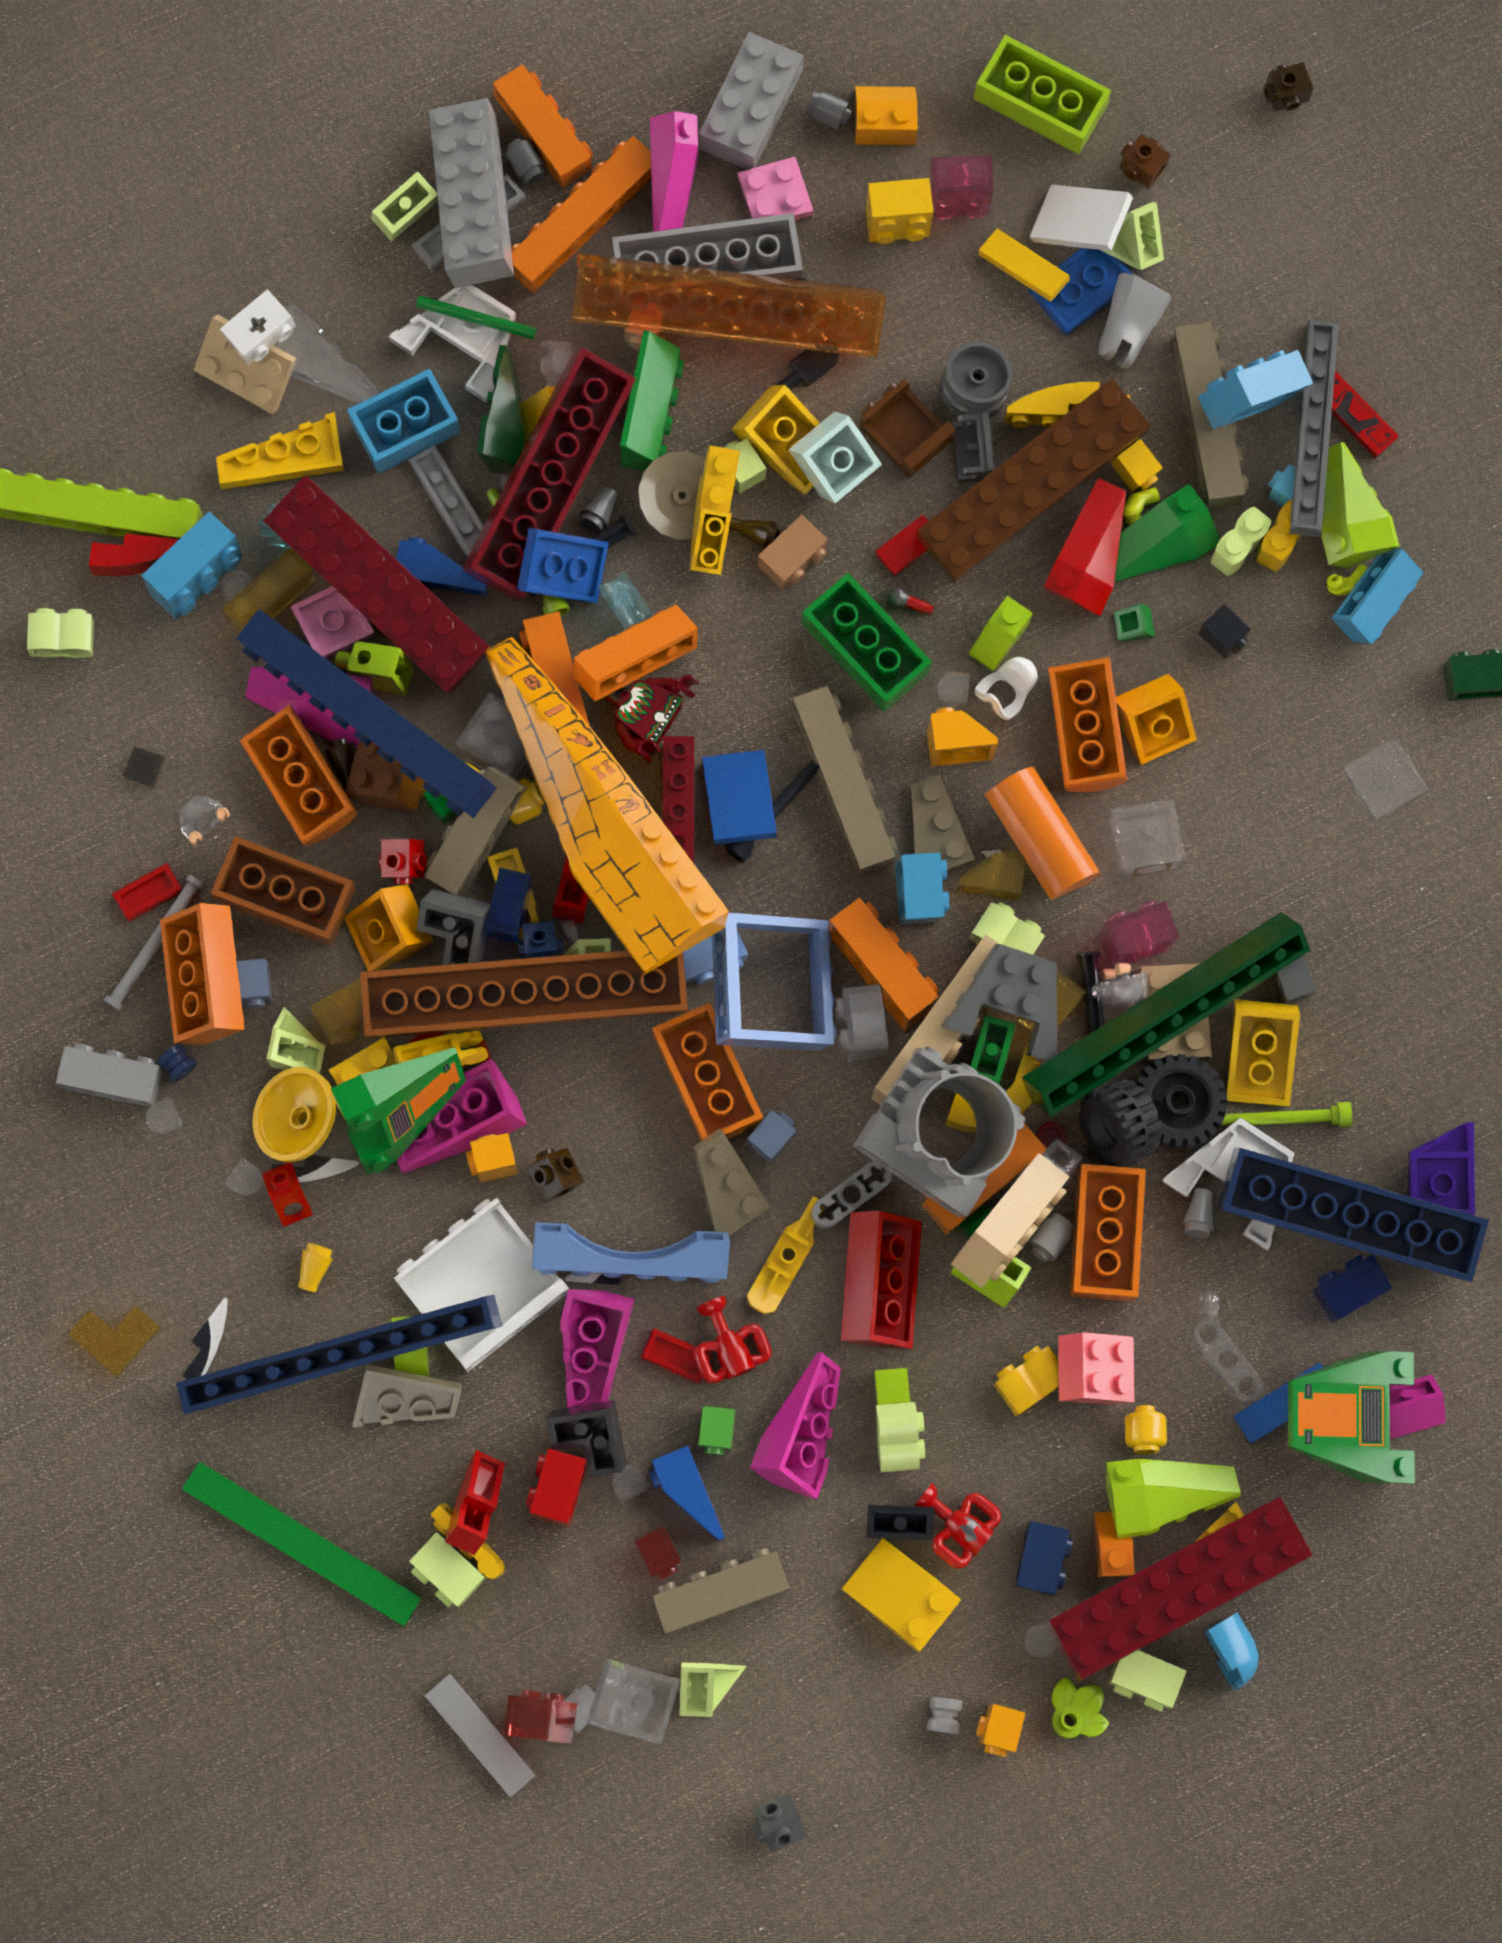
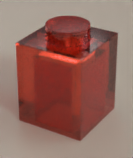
M664 1526L635 1540V1544L652 1578L659 1575L660 1579L664 1580L679 1572L677 1565L681 1564L682 1561Z

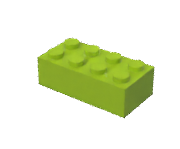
M1005 35L976 83L974 100L1080 154L1106 110L1112 90Z

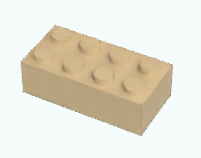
M1038 1153L976 1229L951 1265L980 1288L989 1279L995 1282L1038 1229V1226L1053 1210L1054 1207L1052 1205L1056 1206L1067 1192L1062 1186L1069 1176Z

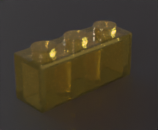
M290 547L221 608L225 619L240 634L258 609L269 617L274 618L316 580L313 569Z

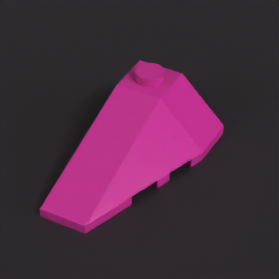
M673 111L650 117L653 232L678 229L684 226L699 157L697 115Z
M251 667L245 695L246 699L275 714L291 705L306 729L321 735L329 742L347 738L348 743H355V747L358 746L359 740L353 736L357 730L350 725L346 730L331 719L334 713L329 709H326L324 713L308 702L311 698L309 694L304 691L300 696L286 685L289 679L284 675L277 679L264 668ZM347 674L374 694L372 678Z
M492 1059L464 1073L465 1083L397 1159L401 1172L406 1173L472 1149L470 1142L477 1140L479 1137L492 1134L496 1136L505 1133L510 1134L527 1125L517 1096Z
M568 1290L560 1320L563 1338V1361L565 1362L567 1408L609 1400L635 1301L634 1298L603 1290Z
M817 1352L764 1432L750 1465L752 1470L769 1483L811 1499L818 1498L828 1471L829 1458L824 1457L827 1439H832L833 1428L828 1426L830 1411L836 1407L841 1367L822 1352Z

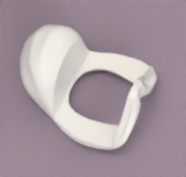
M1011 658L996 672L984 677L976 686L974 693L982 701L992 703L994 711L1000 718L1010 720L1020 712L1027 695L1037 682L1038 674L1036 667L1026 658ZM999 680L1009 683L1016 693L1015 700L1004 709H1002L999 700L993 694L987 693L989 688Z

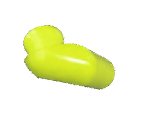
M1156 487L1133 493L1128 497L1123 512L1128 525H1132L1142 517L1140 513L1144 506L1160 501Z
M1359 564L1350 577H1342L1337 574L1330 575L1327 579L1328 591L1336 596L1348 595L1367 570V567Z

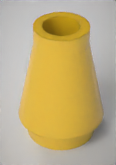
M308 1242L306 1250L302 1249L300 1279L297 1287L311 1292L317 1291L318 1285L333 1260L331 1258L332 1249Z

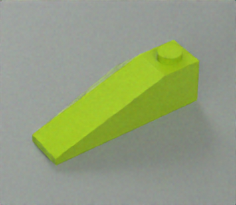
M1343 442L1335 444L1328 449L1321 537L1328 565L1348 569L1400 546L1392 516L1380 504L1376 497V491L1368 485L1362 475L1360 466Z
M1140 1458L1106 1462V1490L1117 1539L1153 1534L1160 1531V1526L1174 1520L1179 1523L1186 1520L1187 1515L1200 1509L1207 1511L1241 1496L1233 1466Z

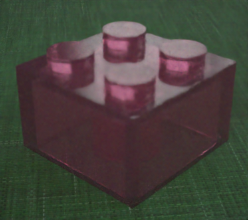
M992 155L930 158L927 178L930 179L933 217L944 220L954 216L967 215L969 218H979L989 214L994 192Z
M1156 900L1139 905L1137 911L1127 914L1126 910L1108 916L1109 920L1105 922L1099 934L1111 969H1115V965L1119 963L1132 964L1172 949L1179 937L1166 901L1157 904Z

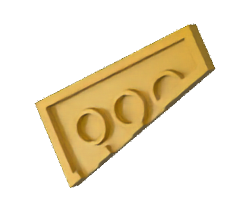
M335 411L324 415L325 419L312 424L310 421L298 425L299 429L282 435L279 432L269 436V440L260 444L251 443L217 456L216 461L221 490L301 478L304 475L314 476L344 471Z

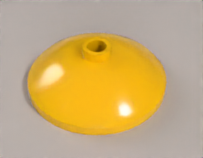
M293 1067L278 1073L264 1086L254 1107L252 1126L256 1142L266 1155L282 1162H296L311 1156L325 1142L335 1120L336 1102L331 1091L332 1087L323 1075L309 1068Z

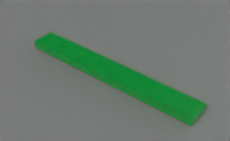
M200 1461L182 1488L183 1491L404 1627L422 1600L421 1597Z

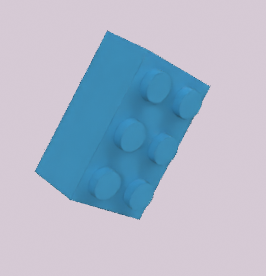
M1281 350L1267 357L1268 361L1266 362L1262 357L1246 365L1247 369H1244L1243 365L1237 366L1225 373L1227 376L1225 380L1221 377L1207 384L1208 390L1199 395L1198 399L1212 429H1218L1276 407L1312 385L1313 381L1299 351L1296 350L1285 354L1284 350Z
M430 368L347 409L350 424L378 474L410 459L433 445L436 446L460 434L459 421Z
M209 511L141 576L149 594L171 616L177 619L181 615L185 616L190 613L196 606V600L204 593L209 594L218 585V579L226 572L234 571L240 564V558L243 555L236 536Z
M940 853L901 855L895 862L899 925L937 923L944 918V913H947L950 909L949 893L943 892L942 882L947 879L946 860H941Z

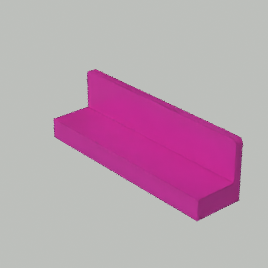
M1432 1374L1414 1379V1385L1389 1386L1390 1439L1438 1426L1446 1422L1444 1394Z

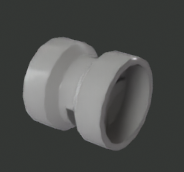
M930 1697L929 1707L934 1715L927 1720L926 1730L959 1734L960 1724L955 1720V1717H958V1714L962 1711L963 1701Z

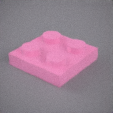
M795 156L737 173L751 219L794 213V219L798 220L813 215L814 210Z
M333 586L290 606L310 647L326 659L337 655L339 650L345 651L353 647L357 641L364 642L375 636L368 619Z

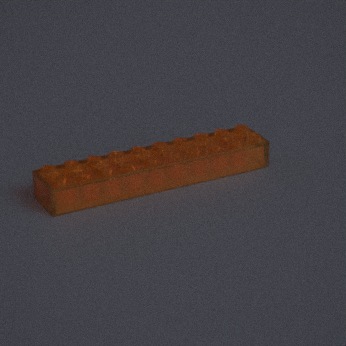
M578 253L570 315L572 322L878 358L887 296L882 290Z

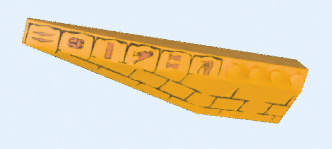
M513 637L488 649L485 655L497 685L504 696V703L508 713L511 714L514 721L516 733L523 744L525 756L541 796L548 807V814L552 824L555 825L558 832L559 841L563 852L566 853L569 860L571 872L645 974L649 973L724 929L729 913L728 909L617 760L567 698Z

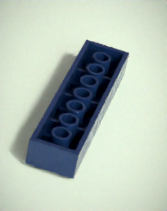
M1240 1147L1233 1150L1217 1210L1467 1282L1473 1281L1489 1219Z

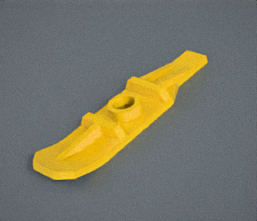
M814 1196L800 1220L785 1228L746 1296L749 1306L762 1314L776 1311L814 1244L813 1228L815 1224L811 1219V1209L819 1200ZM820 1206L821 1212L818 1215L819 1217L825 1209L823 1206ZM785 1249L793 1250L795 1253L794 1259L790 1261L785 1260L782 1256Z

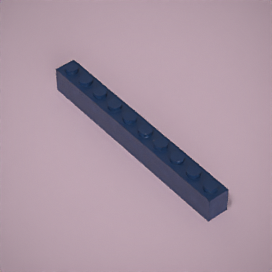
M260 609L257 610L236 637L245 646L242 650L244 654L256 663L260 658L267 663L264 669L277 679L282 675L288 678L289 681L286 685L300 696L305 691L311 696L308 702L324 713L326 709L333 712L334 714L331 719L346 730L350 725L357 730L353 736L369 747L372 742L379 747L376 752L390 764L394 760L402 764L399 770L411 780L415 781L417 777L425 782L422 788L436 799L441 794L446 797L448 801L445 805L459 816L465 812L474 819L497 789L485 777Z
M489 1295L180 1381L176 1385L183 1412L188 1414L495 1329L503 1325L495 1295Z

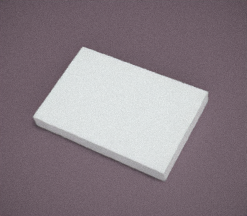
M1051 185L1030 238L1034 243L1112 251L1133 197L1129 192Z

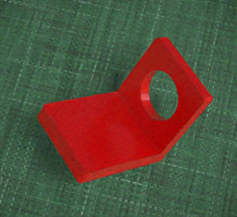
M292 1162L262 1174L271 1202L283 1227L313 1215ZM292 1203L302 1205L301 1210L296 1214L288 1215L284 1213L285 1208Z

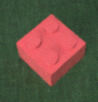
M1084 1332L1058 1336L1059 1401L1103 1405L1134 1402L1133 1337Z

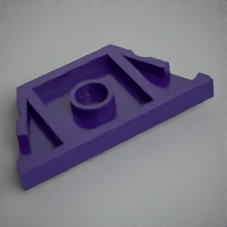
M1465 1122L1408 1151L1409 1197L1475 1215L1474 1122Z

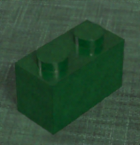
M1500 649L1486 650L1478 655H1471L1468 651L1456 652L1443 665L1448 701L1502 697V653Z

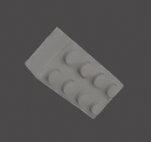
M748 32L699 132V150L745 170L756 168L802 74L804 55Z

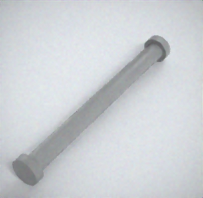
M188 875L186 878L187 884L164 918L184 910L197 890H202L205 884L194 876ZM160 924L111 996L107 995L103 1000L114 1009L120 1011L123 1006L121 1002L161 945Z

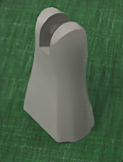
M1120 273L1113 292L1108 319L1099 343V356L1109 361L1116 354L1122 342L1123 344L1115 364L1127 370L1137 358L1147 337L1163 315L1172 299L1171 295L1134 274Z

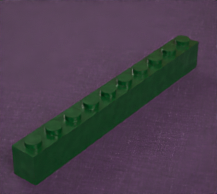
M1280 912L1024 1075L1022 1079L1031 1101L1050 1117L1054 1116L1308 953L1310 948L1303 927Z

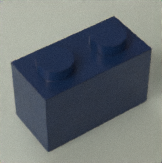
M1034 1521L1028 1522L1014 1587L1050 1596L1056 1595L1057 1589H1063L1066 1571L1061 1570L1064 1557L1069 1558L1073 1539L1068 1538V1529Z

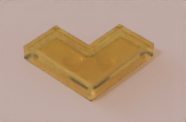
M137 1306L129 1312L114 1330L89 1309L68 1335L118 1377L161 1327Z

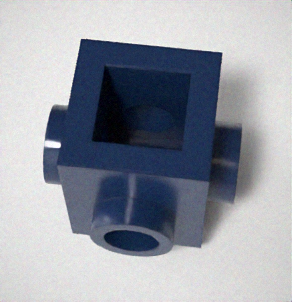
M554 920L522 924L524 942H518L519 959L564 955L562 937L556 938Z

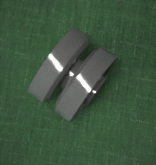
M982 341L968 342L958 347L948 359L940 386L941 397L947 409L956 416L988 412L989 418L995 416L1004 406L1013 378L1011 362L1006 354L995 345Z

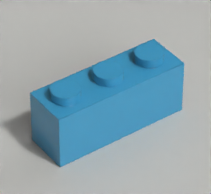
M1395 548L1376 556L1331 619L1352 642L1372 645L1381 636L1382 630L1391 617L1398 612L1399 606L1407 595L1415 589L1423 571L1400 548Z

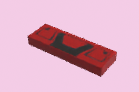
M1336 371L1331 414L1376 459L1398 440L1399 435Z

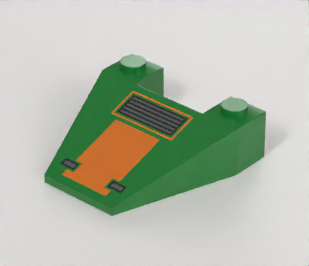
M455 1047L364 1073L331 1088L335 1102L349 1128L346 1131L351 1144L367 1175L372 1172H381L387 1169L391 1163L397 1161L465 1083L466 1079Z
M1362 1352L1289 1380L1288 1447L1363 1483L1415 1484V1451L1390 1450L1389 1386L1414 1385V1352Z

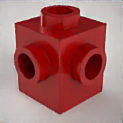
M381 839V855L379 857L381 878H393V884L399 885L413 884L412 878H425L424 870L427 866V858L424 853V840Z

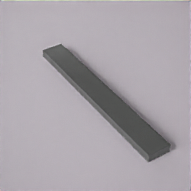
M1308 320L1304 364L1313 384L1301 391L1289 534L1320 537L1322 532L1339 323Z

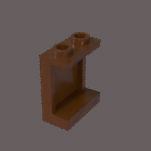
M905 378L899 384L897 382L892 383L884 391V397L877 403L872 401L864 407L860 413L862 416L859 427L910 479L954 441L956 429L948 421L943 424L910 390V382Z

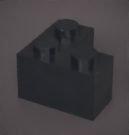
M615 1400L551 1410L546 1418L553 1450L584 1446L590 1477L623 1472L627 1460Z

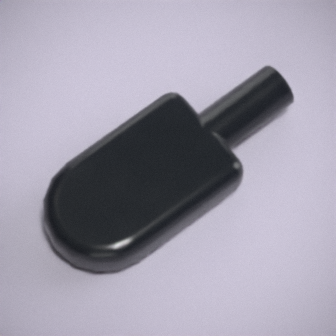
M827 339L813 343L790 361L789 367L793 372L776 385H786L788 389H791L798 382L802 381L805 386H810L838 363L840 354L837 345Z

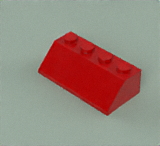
M883 1211L850 1212L841 1341L866 1346L913 1349L922 1221Z

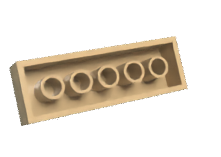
M985 934L876 1085L872 1100L882 1105L881 1102L891 1091V1086L901 1075V1070L911 1059L915 1048L925 1049L926 1046L931 1047L943 1056L941 1059L943 1062L951 1065L963 1045L960 1043L961 1039L964 1038L968 1041L971 1036L942 1028V1022L946 1016L951 1015L957 1006V1000L962 993L965 994L974 980L973 976L993 946L999 944ZM981 1005L978 1016L980 1013L986 1015L991 1008ZM977 1016V1020H976V1023H975V1027H974L973 1033H974V1031L976 1030V1028L978 1027L977 1024H978L979 1021L981 1020L978 1016Z

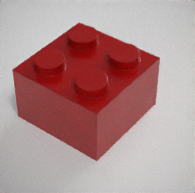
M549 1448L546 1456L540 1454L535 1470L536 1476L540 1477L537 1488L530 1487L526 1506L530 1508L532 1517L570 1528L588 1466L587 1459Z

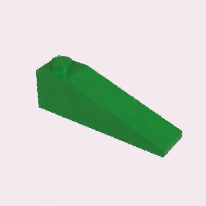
M1190 484L1163 500L1121 532L1114 583L1137 577L1139 574L1149 571L1167 569L1171 565L1196 561L1217 546L1220 538L1208 508Z

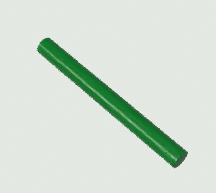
M421 295L417 299L416 307L532 340H535L537 328Z

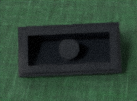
M868 1504L867 1538L932 1540L934 1507Z

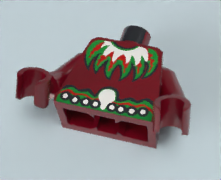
M684 675L681 678H647L644 681L637 679L629 691L620 688L605 696L604 700L618 707L614 715L615 730L624 748L642 756L647 763H651L653 760L649 753L661 752L658 746L684 706V697L680 694H684L690 699L694 698L695 693L689 688L692 685H700V683L691 675Z

